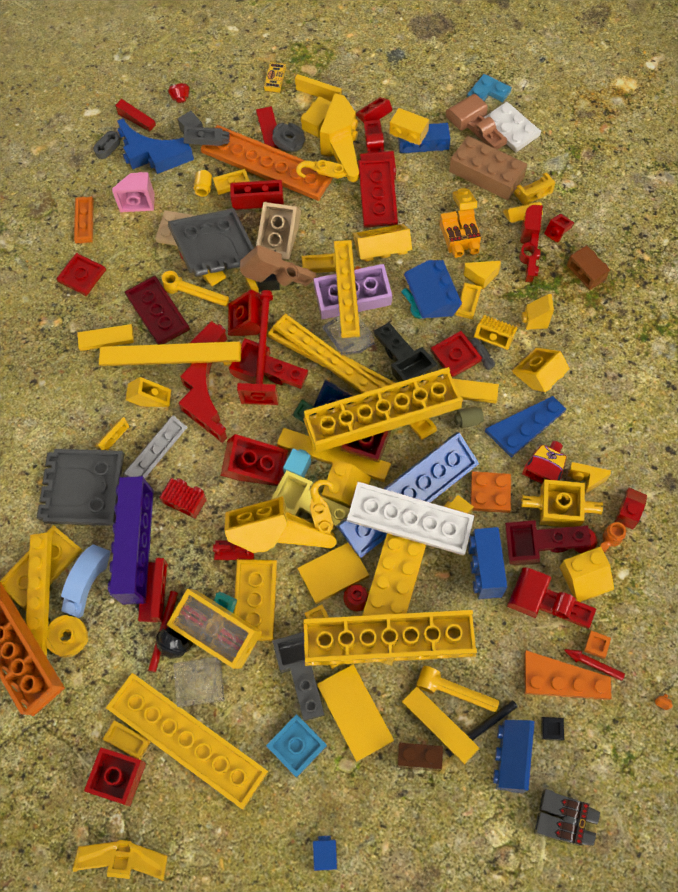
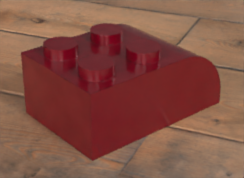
M392 430L344 444L341 447V451L379 463Z

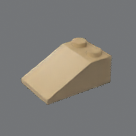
M263 202L257 245L270 250H276V252L282 254V259L290 260L299 228L301 210L295 206Z

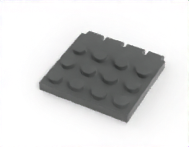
M234 208L168 221V227L189 273H194L195 277L208 274V269L210 273L224 271L225 267L227 270L240 267V260L254 249Z
M54 449V452H48L45 466L50 468L44 469L42 481L43 485L48 486L41 487L39 500L40 503H45V505L38 506L37 519L43 520L45 524L113 526L116 519L114 507L118 501L116 486L119 484V477L122 474L124 452Z

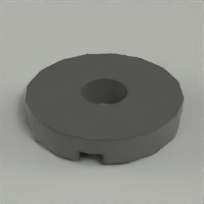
M280 123L273 130L272 139L274 144L284 151H298L305 143L303 130L293 123Z

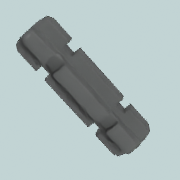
M476 338L471 339L470 343L482 357L481 362H484L485 368L487 370L494 368L495 361L493 358H490L491 355L485 346L481 344L482 341Z

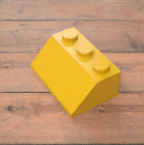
M404 224L353 233L358 257L361 260L363 259V261L374 260V257L378 256L380 258H388L394 253L404 255L412 250L410 229Z

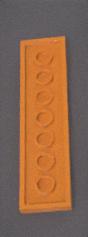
M219 125L215 128L229 132L230 142L221 146L202 145L201 153L237 168L245 169L247 172L266 180H282L283 187L317 201L320 200L333 180V177L320 175L308 167L301 169V172L306 177H300L296 172V168L299 163L305 160Z

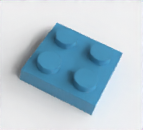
M296 714L266 747L297 778L327 745Z

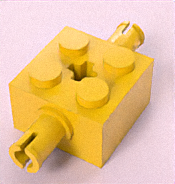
M544 480L541 486L540 497L522 495L521 498L522 508L539 509L540 525L558 527L581 526L584 522V513L602 515L603 507H601L603 502L585 501V483Z

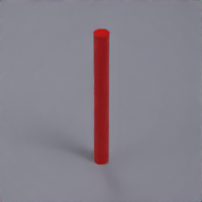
M170 591L159 632L163 628L169 627L167 623L173 614L178 592ZM156 644L148 671L153 673L157 671L161 656Z

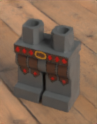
M545 789L541 797L539 807L541 812L537 816L534 834L575 846H594L596 833L585 830L586 822L597 825L600 812L589 807L590 804Z

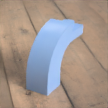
M93 544L80 555L63 587L61 597L64 598L62 612L77 618L83 616L89 590L97 576L107 569L111 551Z

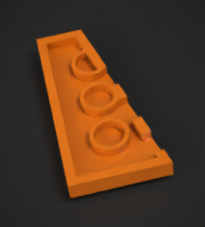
M527 650L525 651V694L603 700L612 699L611 677Z

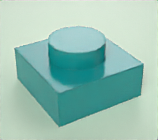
M222 592L216 593L214 599L219 605L232 613L234 612L237 599Z

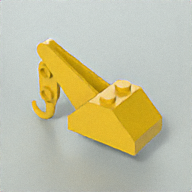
M334 94L320 129L321 155L334 156L337 163L325 160L303 161L296 168V172L300 177H306L301 172V169L308 167L320 175L337 179L347 177L350 182L359 180V169L353 141H356L358 131H356L358 120L356 119L355 110L344 95Z
M325 479L318 480L312 484L310 489V511L314 524L287 512L283 496L225 512L224 531L228 542L252 553L266 552L274 548L276 543L333 548L336 545V536L331 532L333 520L327 502L318 492V488L322 485H327L333 490V484Z

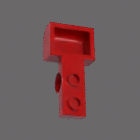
M380 120L364 121L367 153H361L360 160L392 158L394 180H396L394 151H384V138Z
M543 205L529 206L521 226L520 242L523 246L519 254V260L523 264H527L525 282H533L534 277L538 276L539 266H536V260H539L541 249H538ZM529 251L532 255L528 256L524 252Z
M244 338L241 344V361L232 362L229 367V371L234 377L255 384L259 343ZM266 346L264 376H267L275 384L282 385L286 383L301 389L309 374L308 370L271 357L270 347Z
M527 567L521 569L507 607L533 618H536L539 610H542L586 629L590 628L597 610L596 608L576 601V598L564 592L556 593L549 590L548 586L551 581L549 575Z

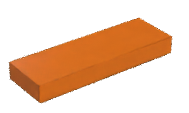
M92 196L75 198L74 241L76 244L93 242L94 200Z

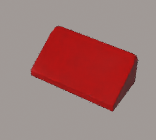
M379 97L356 112V116L363 123L364 121L380 120L392 112L393 109L390 100Z

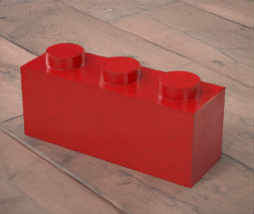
M282 180L230 183L231 202L235 210L262 208L263 202L284 205Z

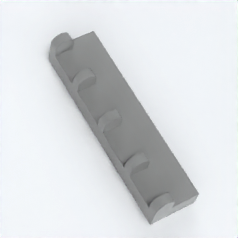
M172 415L131 465L123 472V475L125 477L143 476L146 478L187 429V426Z

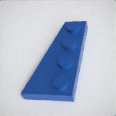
M552 396L486 428L485 433L512 458L566 411V408Z

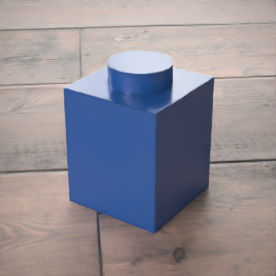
M318 836V841H313L314 871L337 869L336 840H331V836Z

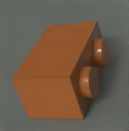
M587 245L572 254L567 264L568 268L589 290L605 281L610 272L607 264L602 262Z

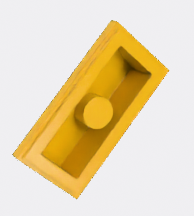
M533 202L504 209L503 213L509 222L513 223L524 219L529 206L542 204L540 202Z
M124 417L118 419L95 444V448L98 450H109L129 428Z

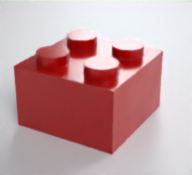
M100 747L84 792L131 807L146 762Z

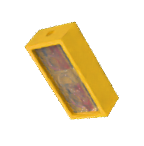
M193 589L186 590L167 623V626L233 669L243 667L262 634L261 630Z

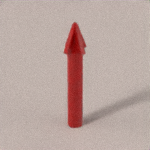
M564 650L576 663L580 661L620 681H623L625 673L582 654V651Z

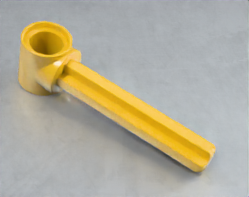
M166 271L162 275L163 287L169 294L181 291L222 306H227L229 303L228 296L182 281V278L174 271Z
M425 665L422 667L416 687L429 693H434L437 689L492 712L497 711L499 706L498 700L441 678V672L435 668Z

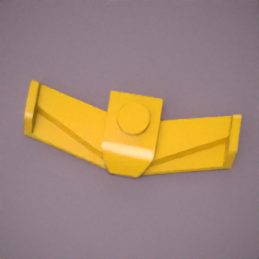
M119 840L116 842L78 846L72 869L73 872H77V870L108 866L107 877L130 879L131 870L134 869L164 881L168 856L134 844L131 841Z

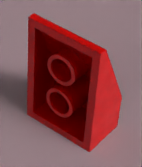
M234 434L227 440L220 476L237 481L278 486L284 476L283 467L287 460L288 450Z

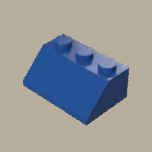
M428 260L404 273L422 318L452 317L462 305L443 260Z
M504 720L502 725L498 726L497 738L501 739L500 747H496L495 752L498 770L494 769L493 783H496L497 790L521 794L529 790L535 721Z

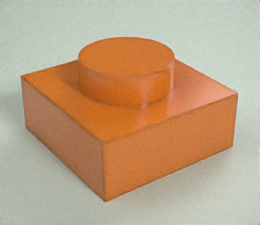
M590 631L584 652L605 659L611 638Z

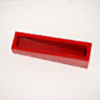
M122 98L115 105L118 115L150 132L156 126L155 120Z

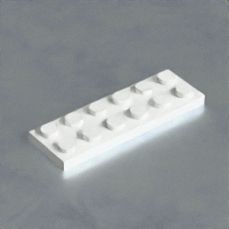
M358 482L347 522L465 555L474 515Z

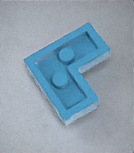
M483 74L469 91L467 97L476 94L485 101L488 96L504 102L511 93L512 87Z

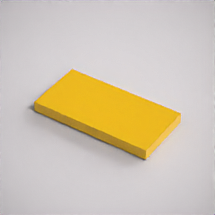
M54 525L47 531L52 534L50 585L83 551ZM29 551L0 580L8 595L25 611L27 608Z
M237 559L234 597L237 599V603L233 613L262 631L258 641L274 640L277 560Z
M354 664L316 684L356 762L394 742Z

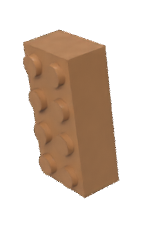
M467 136L452 156L449 172L509 200L514 190L517 189V186L524 179L528 164Z

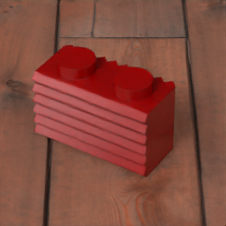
M170 478L159 496L163 504L194 519L197 518L207 500L201 488L187 486V483L180 478H177V480Z

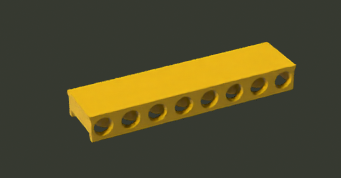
M447 367L304 411L303 420L314 451L318 453L462 408L463 399L459 396L451 377L450 369Z
M473 610L304 619L305 666L476 657L477 648L474 636Z

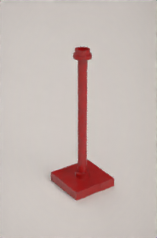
M263 290L259 296V299L262 300L256 382L255 384L237 383V392L241 404H279L276 384H263L269 303L273 300L272 292Z

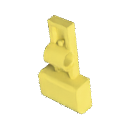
M286 470L271 499L283 496L287 512L298 516L302 510L309 513L312 517L310 511V489L313 482ZM321 496L328 504L333 525L336 526L348 517L349 508Z

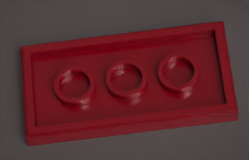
M156 275L124 292L157 345L165 344L190 330L189 325Z

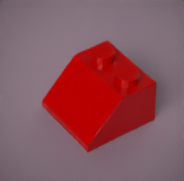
M249 290L228 304L229 336H249L260 333L262 300L259 299L260 293Z

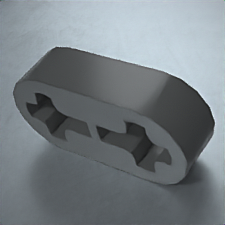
M107 132L94 145L93 150L97 158H107L120 145L121 141L117 132Z

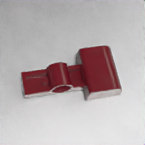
M536 520L505 523L510 565L539 564V551L561 553L569 549L591 547L588 526L537 530Z

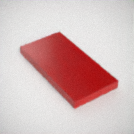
M393 159L358 160L363 228L398 225Z

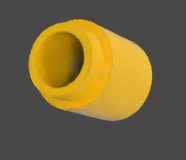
M201 170L195 174L194 190L198 196L205 197L211 191L212 175L208 171Z

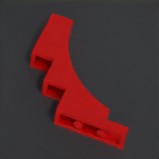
M211 321L190 343L226 342V330L222 325ZM190 363L191 366L180 376L182 384L190 391L178 402L179 407L183 413L223 443L227 439L226 428L219 422L218 411L214 407L209 395V374L212 363Z

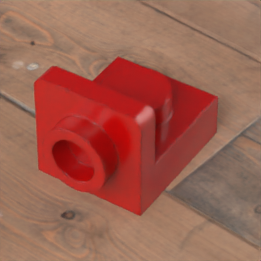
M559 214L550 220L544 234L558 243L563 234L573 227L574 222Z

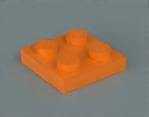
M472 471L470 504L474 506L473 511L510 513L511 474Z

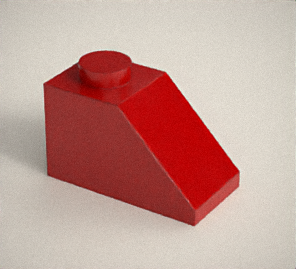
M628 487L614 522H620L625 527L633 530L640 521L646 506L647 495Z

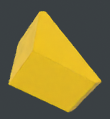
M501 261L465 263L463 275L477 286H481V289H484L499 274Z

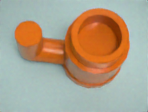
M615 522L607 527L603 533V543L599 546L604 553L610 546L615 547L621 544L626 536L625 526L620 522Z

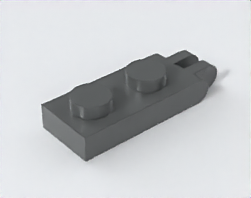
M184 126V144L221 146L230 142V133L222 129Z

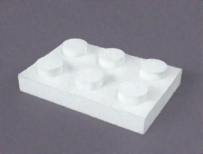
M505 102L484 117H491L494 120L496 129L507 138V145L515 152L521 150L541 134V130L508 102Z

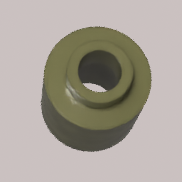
M474 406L459 409L457 414L454 415L455 423L460 428L476 426L484 422L481 407L477 408Z

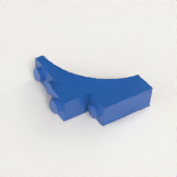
M124 119L117 120L119 128H117L120 138L124 137L125 139L123 140L125 145L123 146L125 152L123 158L126 164H130L132 170L149 163L150 168H154L156 173L159 174L194 160L190 145L184 144V137L173 140L148 138L135 132Z

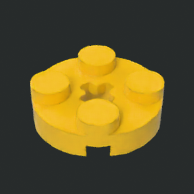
M59 616L48 626L46 646L52 653L62 658L78 654L88 643L87 627L77 617ZM64 632L71 633L68 641H62Z

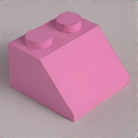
M148 172L130 173L112 188L120 212L154 211L155 194Z

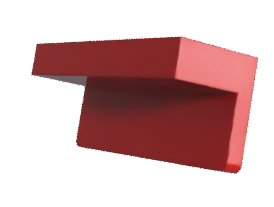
M156 558L155 562H149L146 603L139 604V622H162L168 566L164 558Z

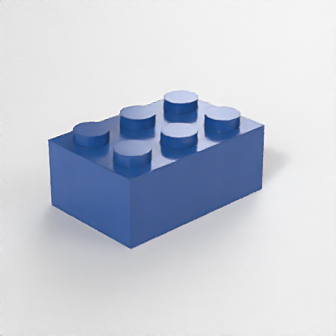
M499 527L474 529L467 544L468 554H472L470 571L471 574L475 575L473 592L477 593L478 599L502 598L507 589V580Z

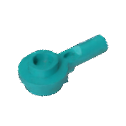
M404 288L401 293L411 304V314L415 318H422L413 295L407 288Z

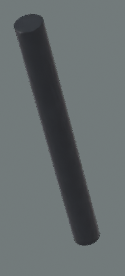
M512 700L466 735L473 741L518 708L517 704ZM448 748L445 750L449 758L454 755Z

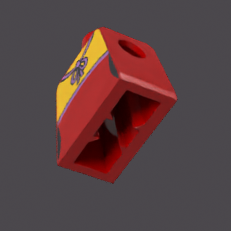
M552 441L550 447L541 445L525 465L522 475L540 484H543L544 480L560 481L567 458L566 455L560 453L563 445L557 441Z

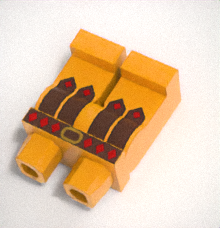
M474 209L458 211V216L456 211L443 213L440 216V228L448 246V252H452L455 258L462 257L464 250L468 249L472 255L479 254L481 235L474 217Z

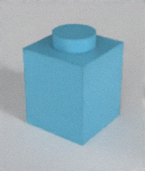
M292 449L283 467L284 474L288 470L304 478L311 465V456L304 450Z

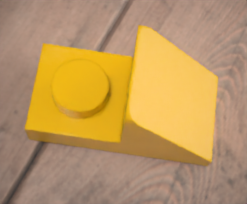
M572 462L567 476L578 481L586 480V494L606 482L611 474V470Z

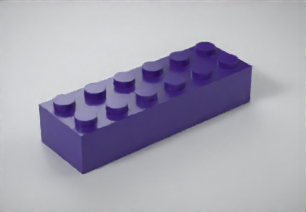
M143 476L119 477V484L116 486L118 501L114 507L116 522L113 523V533L115 537L111 544L113 561L110 562L111 581L108 582V592L122 605L146 603L154 490Z

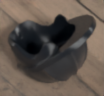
M170 627L163 628L156 635L158 650L162 656L169 659L182 657L193 645L192 641Z

